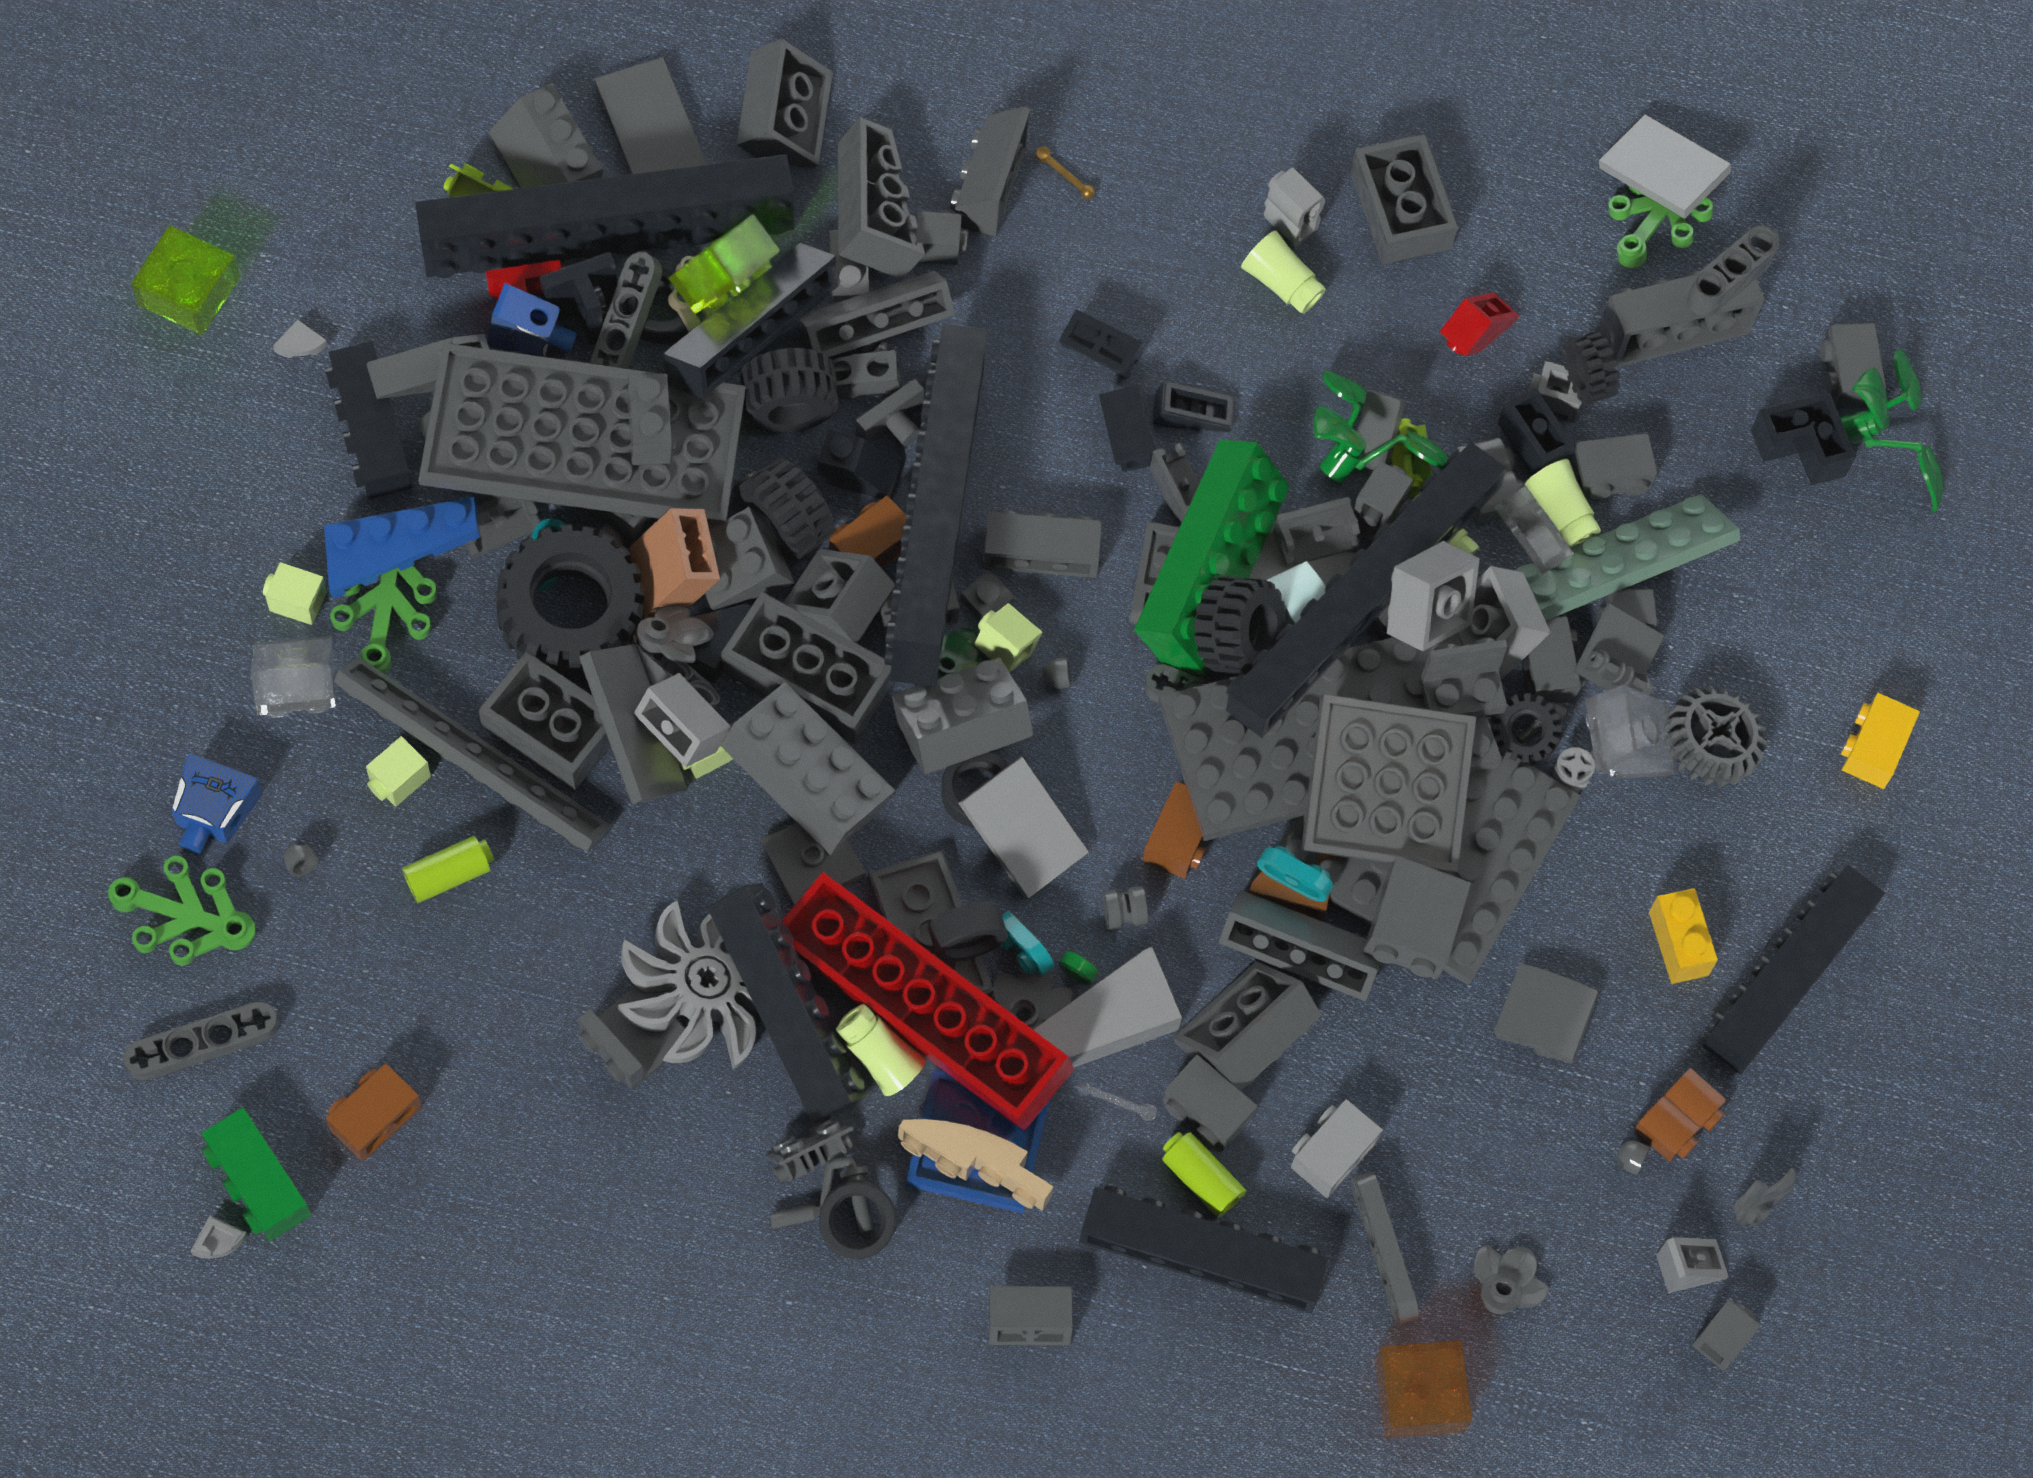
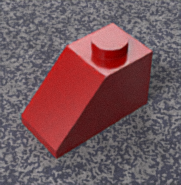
M1492 292L1465 298L1439 332L1447 339L1446 344L1451 350L1459 355L1468 356L1480 353L1514 324L1520 316L1499 296Z

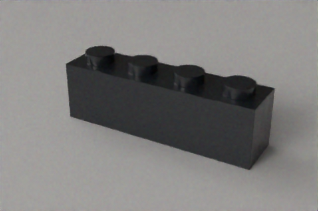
M373 341L329 351L331 366L324 368L330 389L337 388L340 398L333 400L339 422L347 421L349 431L342 432L348 455L355 453L358 464L351 465L356 486L365 487L368 499L411 489L410 473L389 398L377 399L366 364L368 362L377 360Z

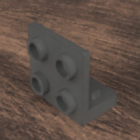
M1483 638L1473 642L1472 645L1456 647L1455 644H1444L1431 651L1419 681L1425 708L1427 710L1474 717L1505 713L1507 704L1499 669L1508 649L1506 640L1494 641L1492 638Z

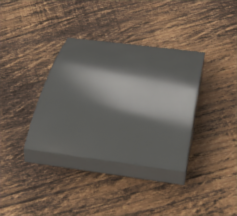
M1520 963L1494 1034L1497 1039L1533 1047L1537 1055L1574 1064L1600 994L1597 990L1575 980Z

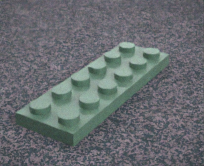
M1700 494L1689 497L1683 502L1663 510L1654 511L1650 515L1634 522L1620 525L1618 528L1597 537L1588 538L1573 547L1556 551L1548 557L1522 565L1513 571L1523 572L1546 621L1741 541L1740 530L1708 499Z

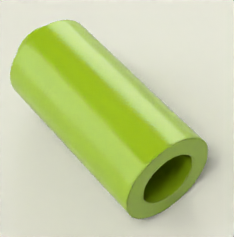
M471 836L401 869L408 887L418 904L490 872L488 863L493 862L494 857L485 839L478 842L475 836Z
M1178 1132L1163 1146V1150L1166 1152L1162 1158L1164 1163L1217 1218L1222 1217L1232 1209L1247 1192L1191 1132L1185 1136Z

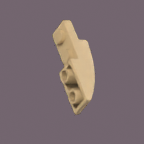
M914 1119L903 1120L899 1125L898 1138L902 1140L901 1145L915 1156L921 1157L924 1154L935 1161L936 1168L950 1178L959 1176L966 1181L975 1168L979 1170L978 1175L988 1184L995 1187L1001 1184L1012 1191L1013 1198L1027 1208L1036 1206L1042 1211L1052 1197L1054 1186L1023 1168L1026 1164L1028 1152L1008 1140L987 1131L948 1121Z

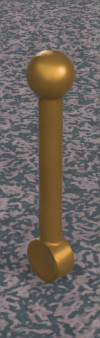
M1039 147L1036 150V159L1041 163L1047 162L1081 191L1083 198L1091 199L1094 197L1095 189L1090 185H1084L1053 159L1047 147Z

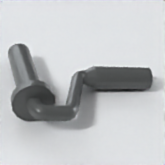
M850 1157L830 1160L824 1170L820 1205H806L770 1213L772 1228L776 1229L817 1219L820 1216V1208L827 1194L831 1192L834 1169L848 1167V1170L840 1173L841 1180L849 1182L852 1180L864 1181L863 1176L869 1174L868 1168L858 1167L856 1161ZM851 1196L859 1234L874 1232L875 1229L868 1198L865 1196Z

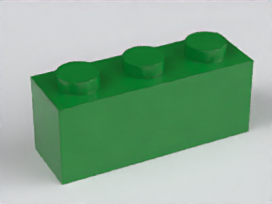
M244 1107L201 1133L206 1144L205 1147L200 1149L213 1170L220 1166L225 1173L227 1179L222 1181V1184L234 1203L241 1199L247 1207L248 1212L244 1213L243 1217L255 1235L263 1232L268 1242H271L311 1217L306 1202Z

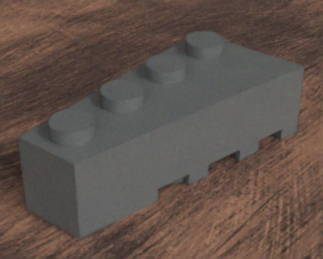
M860 117L838 142V255L903 279L925 255L923 244L917 242L914 233L918 229L915 216L909 214L906 201L910 196L907 185H904L899 177L902 166L892 129Z

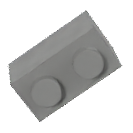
M680 673L648 687L634 712L639 720L685 767L716 753L731 728Z
M1347 1099L1338 1108L1331 1105L1317 1122L1321 1126L1320 1129L1312 1137L1306 1133L1292 1149L1295 1157L1291 1169L1327 1199L1375 1146L1383 1131Z

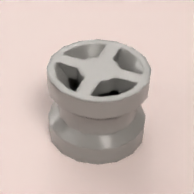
M1568 748L1559 755L1552 772V778L1574 792L1580 793L1588 787L1595 771V761L1592 755L1582 748Z

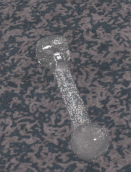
M1087 1080L1081 1081L1077 1086L1078 1092L1081 1095L1087 1096L1091 1094L1140 1113L1141 1118L1145 1121H1152L1156 1117L1157 1110L1152 1104L1138 1105L1097 1089Z

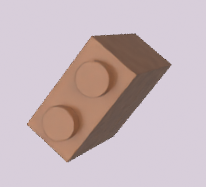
M670 508L629 547L632 563L638 565L641 572V584H644V617H655L656 612L666 606L677 605L689 608L720 580L705 509Z

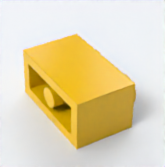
M1878 692L1871 704L1863 702L1854 722L1860 725L1856 736L1852 734L1848 736L1841 751V755L1847 757L1842 771L1884 789L1895 772L1920 711Z
M1695 888L1657 896L1649 911V915L1671 984L1709 976L1718 959Z

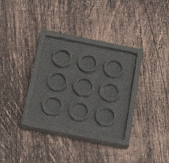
M1326 694L1321 695L1301 851L1389 864L1393 863L1396 856H1400L1438 871L1458 872L1476 717Z

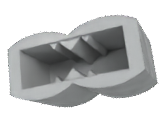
M1292 167L1287 172H1278L1268 184L1270 188L1268 198L1264 203L1266 206L1264 217L1297 248L1318 229L1321 221L1319 214L1324 207L1325 198Z

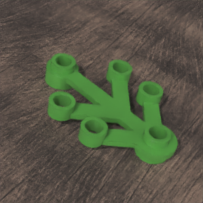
M1628 186L1631 193L1642 195L1639 191ZM1617 195L1609 200V214L1615 220H1624L1630 215L1651 210L1635 233L1624 236L1617 245L1618 261L1624 267L1636 268L1644 264L1647 259L1646 243L1667 215L1672 228L1671 239L1673 245L1678 248H1686L1694 241L1693 228L1690 224L1686 223L1683 217L1647 196L1629 200L1624 195ZM1705 198L1691 212L1692 219L1697 222L1710 220L1713 216V204L1710 199ZM1617 206L1625 207L1623 209H1615ZM1699 208H1706V209H1707V210L1702 211V212L1697 211V209H1699ZM1682 233L1687 234V236L1685 237H1678L1677 235Z
M414 566L402 571L398 567L382 574L378 586L349 606L337 605L330 613L333 627L339 631H347L353 627L357 619L376 607L370 644L363 648L360 658L385 675L392 667L391 655L386 648L392 608L406 623L409 634L414 639H425L431 633L429 617L423 613H417L396 587L399 573L413 588L414 597L418 603L427 605L436 600L437 589L435 583L431 579L423 578ZM362 583L346 589L345 596L357 594L361 589ZM424 587L432 589V592L426 596L418 593ZM340 614L349 615V619L345 622H338L336 620ZM417 622L426 624V627L420 631L412 628ZM374 653L382 655L380 660L375 662L370 661L368 657Z
M181 856L168 858L164 863V872L166 877L171 882H174L183 904L143 891L134 879L128 877L116 879L109 887L108 896L111 904L120 912H131L141 907L174 919L153 929L149 926H141L133 932L132 941L135 948L141 953L152 952L157 945L198 927L211 931V933L192 942L187 939H177L170 945L169 953L173 962L177 965L185 966L190 964L195 957L220 946L228 950L244 949L255 938L256 928L252 918L244 912L235 911L225 889L226 879L219 869L210 868L204 871L201 876V884L204 891L213 896L220 916L203 910L189 879L190 870L187 861ZM177 864L184 866L179 874L170 873L172 866ZM211 877L221 879L217 886L210 887L207 885V881ZM120 888H131L127 896L120 897L117 895ZM234 924L241 925L242 930L238 934L228 933L230 926ZM146 934L152 936V940L148 944L142 945L138 943L141 936ZM181 947L189 949V953L185 957H177L175 955L176 951Z

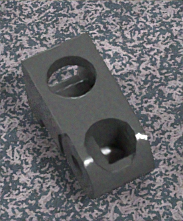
M895 350L853 354L852 356L832 360L838 398L850 399L860 395L886 393L888 398L901 388L899 364Z

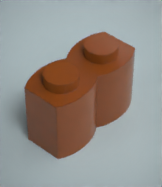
M1690 1068L1644 1115L1634 1131L1667 1161L1671 1162L1677 1155L1684 1159L1699 1143L1694 1136L1703 1127L1710 1132L1724 1117L1725 1113L1720 1109L1726 1102V1099Z

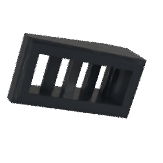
M1164 380L1155 393L1153 424L1166 427L1230 432L1233 422L1234 396ZM1170 401L1173 402V408L1170 407ZM1184 403H1189L1188 411L1183 410ZM1199 404L1204 405L1203 414H1198ZM1214 406H1219V418L1213 417Z

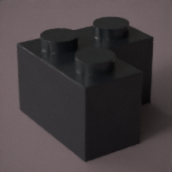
M1829 392L1761 409L1751 428V433L1763 462L1798 453L1811 485L1846 477L1856 458Z

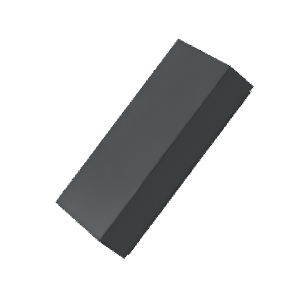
M1367 390L1357 430L1367 443L1366 449L1360 454L1361 458H1364L1397 437L1406 403L1405 399L1375 390ZM1394 447L1367 463L1365 468L1375 470L1380 461L1389 466Z

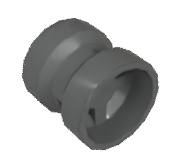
M1143 886L1130 887L1127 892L1119 893L1115 889L1102 892L1104 918L1108 930L1118 929L1126 923H1132L1134 926L1148 924L1147 902Z

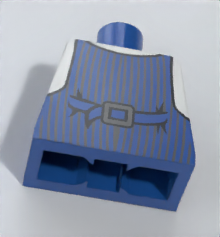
M505 283L492 314L487 344L518 354L546 357L550 346L570 353L578 332L558 325L561 310L558 306Z
M189 753L172 809L176 824L186 829L179 845L191 853L201 854L208 837L224 843L229 842L262 795L258 778Z

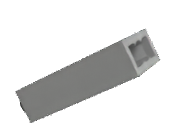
M1153 947L1143 950L1040 1024L1034 1031L1068 1055L1074 1068L1178 1031L1182 1017Z

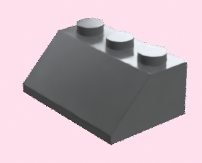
M782 38L751 51L736 145L756 158L787 154L789 165L813 168L819 166L833 72Z
M553 83L520 97L489 131L492 141L519 188L603 178L601 165Z
M1020 107L986 116L983 128L975 129L971 142V149L975 150L972 159H965L960 179L964 180L962 189L955 188L950 203V210L955 211V214H962L961 228L993 237L997 236L1027 147L1031 108Z
M1256 961L1175 1035L1173 1039L1191 1059L1196 1055L1200 1056L1232 1085L1242 1091L1250 1086L1265 1068L1279 1059L1295 1040L1307 1033L1310 1027L1322 1015L1302 981Z

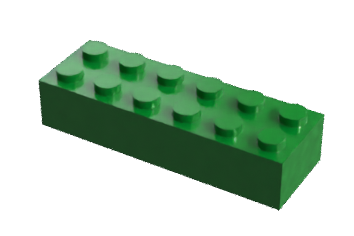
M1219 440L1134 628V631L1162 664L1169 665L1188 674L1206 675L1209 669L1203 664V658L1199 657L1197 652L1198 645L1195 644L1194 620L1197 616L1196 609L1198 603L1202 600L1201 595L1205 589L1208 590L1209 584L1213 580H1218V577H1250L1290 486L1257 442Z

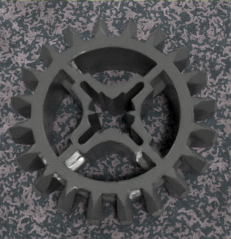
M1711 685L1705 687L1702 691L1695 688L1688 695L1681 696L1675 703L1676 706H1673L1668 712V720L1664 724L1663 729L1668 735L1665 737L1663 745L1673 748L1669 753V759L1680 760L1681 763L1679 764L1678 771L1685 770L1686 768L1691 771L1690 781L1701 776L1705 786L1711 785L1714 780L1719 788L1726 786L1729 782L1735 785L1743 778L1749 777L1755 771V767L1762 762L1764 756L1762 752L1766 749L1768 743L1763 739L1767 728L1757 725L1761 720L1762 714H1752L1750 712L1752 702L1741 703L1739 701L1740 692L1731 697L1728 696L1726 686L1720 688L1717 692H1715ZM1719 732H1722L1719 737L1716 736ZM1716 736L1711 741L1708 740L1710 737Z

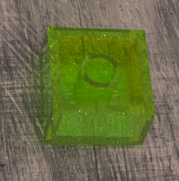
M751 215L708 245L668 279L695 314L707 306L713 311L730 298L727 292L730 291L734 297L751 284L750 275L756 279L770 269L772 264L769 262V259L780 250L756 217Z
M169 225L131 282V286L138 306L203 336L239 280L240 274L235 255Z

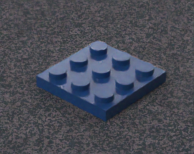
M934 1069L921 1119L963 1124L1008 1140L1028 1152L1026 1164L1023 1168L1033 1173L1050 1100L1023 1132L945 1071ZM912 1154L905 1186L1023 1214L1025 1206L1013 1198V1192L1001 1184L998 1187L988 1184L978 1175L979 1170L974 1168L966 1181L959 1176L950 1178L940 1172L935 1166L936 1162L924 1154L921 1157Z

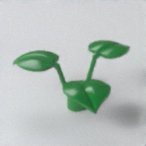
M1898 349L1894 354V369L1902 389L1899 396L1887 401L1886 390L1876 368L1868 369L1862 373L1852 390L1861 396L1869 410L1843 416L1840 419L1851 445L1865 441L1867 448L1884 446L1915 450L1918 454L1923 477L1931 495L1933 504L1931 513H1935L1940 506L1943 496V477L1932 448L1930 446L1924 447L1919 442L1875 439L1876 434L1889 427V408L1906 399L1912 411L1917 410L1921 405L1922 395L1917 375L1904 350Z
M1324 370L1322 378L1325 384L1339 397L1351 402L1353 409L1348 421L1322 405L1318 406L1314 412L1313 426L1315 438L1337 441L1319 465L1327 476L1336 482L1344 483L1355 467L1362 471L1367 463L1397 444H1404L1418 457L1442 471L1445 469L1444 464L1448 457L1443 450L1428 438L1413 431H1408L1406 435H1398L1364 458H1361L1360 454L1366 449L1367 443L1363 436L1352 427L1360 413L1361 407L1363 408L1367 390L1353 380L1340 376L1330 370Z

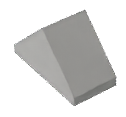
M1673 1237L1665 1242L1656 1255L1668 1293L1721 1281L1729 1277L1716 1239Z

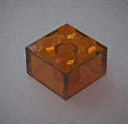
M1462 1340L1381 1346L1374 1361L1384 1439L1466 1432L1472 1422Z

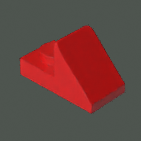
M560 260L486 271L489 296L498 301L503 286L506 283L531 295L542 297L539 277L560 270Z

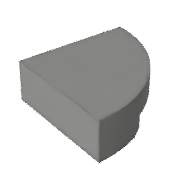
M297 320L273 345V348L277 354L292 358L293 356L309 354L311 356L317 355L328 345L323 337Z
M210 1215L190 1252L192 1255L200 1258L212 1259L223 1257L238 1249L248 1235L247 1232Z

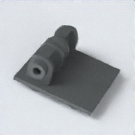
M1608 603L1574 672L1631 704L1634 696L1646 697L1653 690V684L1645 674L1664 635Z
M830 1118L824 1119L808 1128L810 1134L798 1140L794 1136H790L775 1143L772 1146L774 1152L765 1157L767 1160L779 1165L773 1168L779 1182L787 1180L790 1183L807 1174L800 1156H802L810 1172L815 1171L813 1162L808 1154L810 1151H813L821 1167L826 1165L819 1149L820 1146L827 1162L847 1155V1150L853 1146L846 1133L854 1130L853 1127L840 1121L832 1122Z

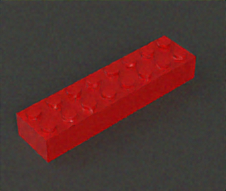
M824 872L820 874L781 921L791 931L794 939L793 946L799 958L806 963L809 969L858 1006L860 1004L866 1005L875 1016L879 1015L905 1042L1023 1132L1074 1071L1068 1055Z

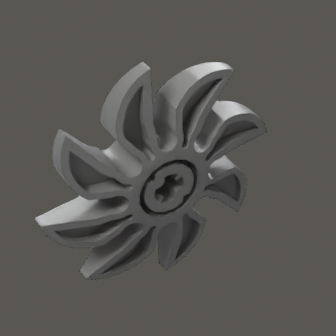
M675 901L663 911L655 930L656 950L666 961L650 955L624 940L621 949V961L625 973L637 988L643 992L665 991L668 993L655 998L619 1004L617 1009L629 1023L647 1031H665L679 1015H684L690 1020L686 1029L663 1059V1061L669 1063H686L700 1057L710 1045L713 1038L712 1021H716L719 1023L720 1030L725 1037L732 1068L735 1069L749 1056L756 1036L754 1017L744 1008L756 1013L758 1011L730 954H726L720 949L724 941L711 915L709 914L705 917L697 932L698 948H695L690 944V939L684 929L678 901ZM702 981L709 983L708 988L701 986Z

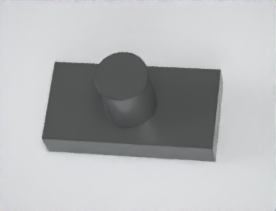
M914 378L856 419L855 436L872 443L890 430L904 446L913 443L917 439L920 429L908 416L922 407L924 388Z

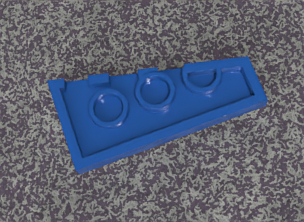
M464 498L324 525L329 592L333 599L346 594V589L360 583L364 586L378 581V576L398 567L402 571L414 566V561L429 554L437 556L480 538L478 505L475 498Z

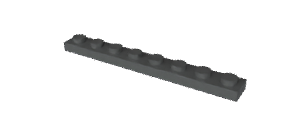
M360 657L355 658L338 670L333 682L346 690L350 696L361 700L376 710L381 717L391 720L407 731L411 737L422 741L440 753L445 760L455 763L470 773L475 780L486 784L501 794L508 802L519 806L534 816L539 823L550 827L565 837L572 845L588 852L606 837L611 825Z

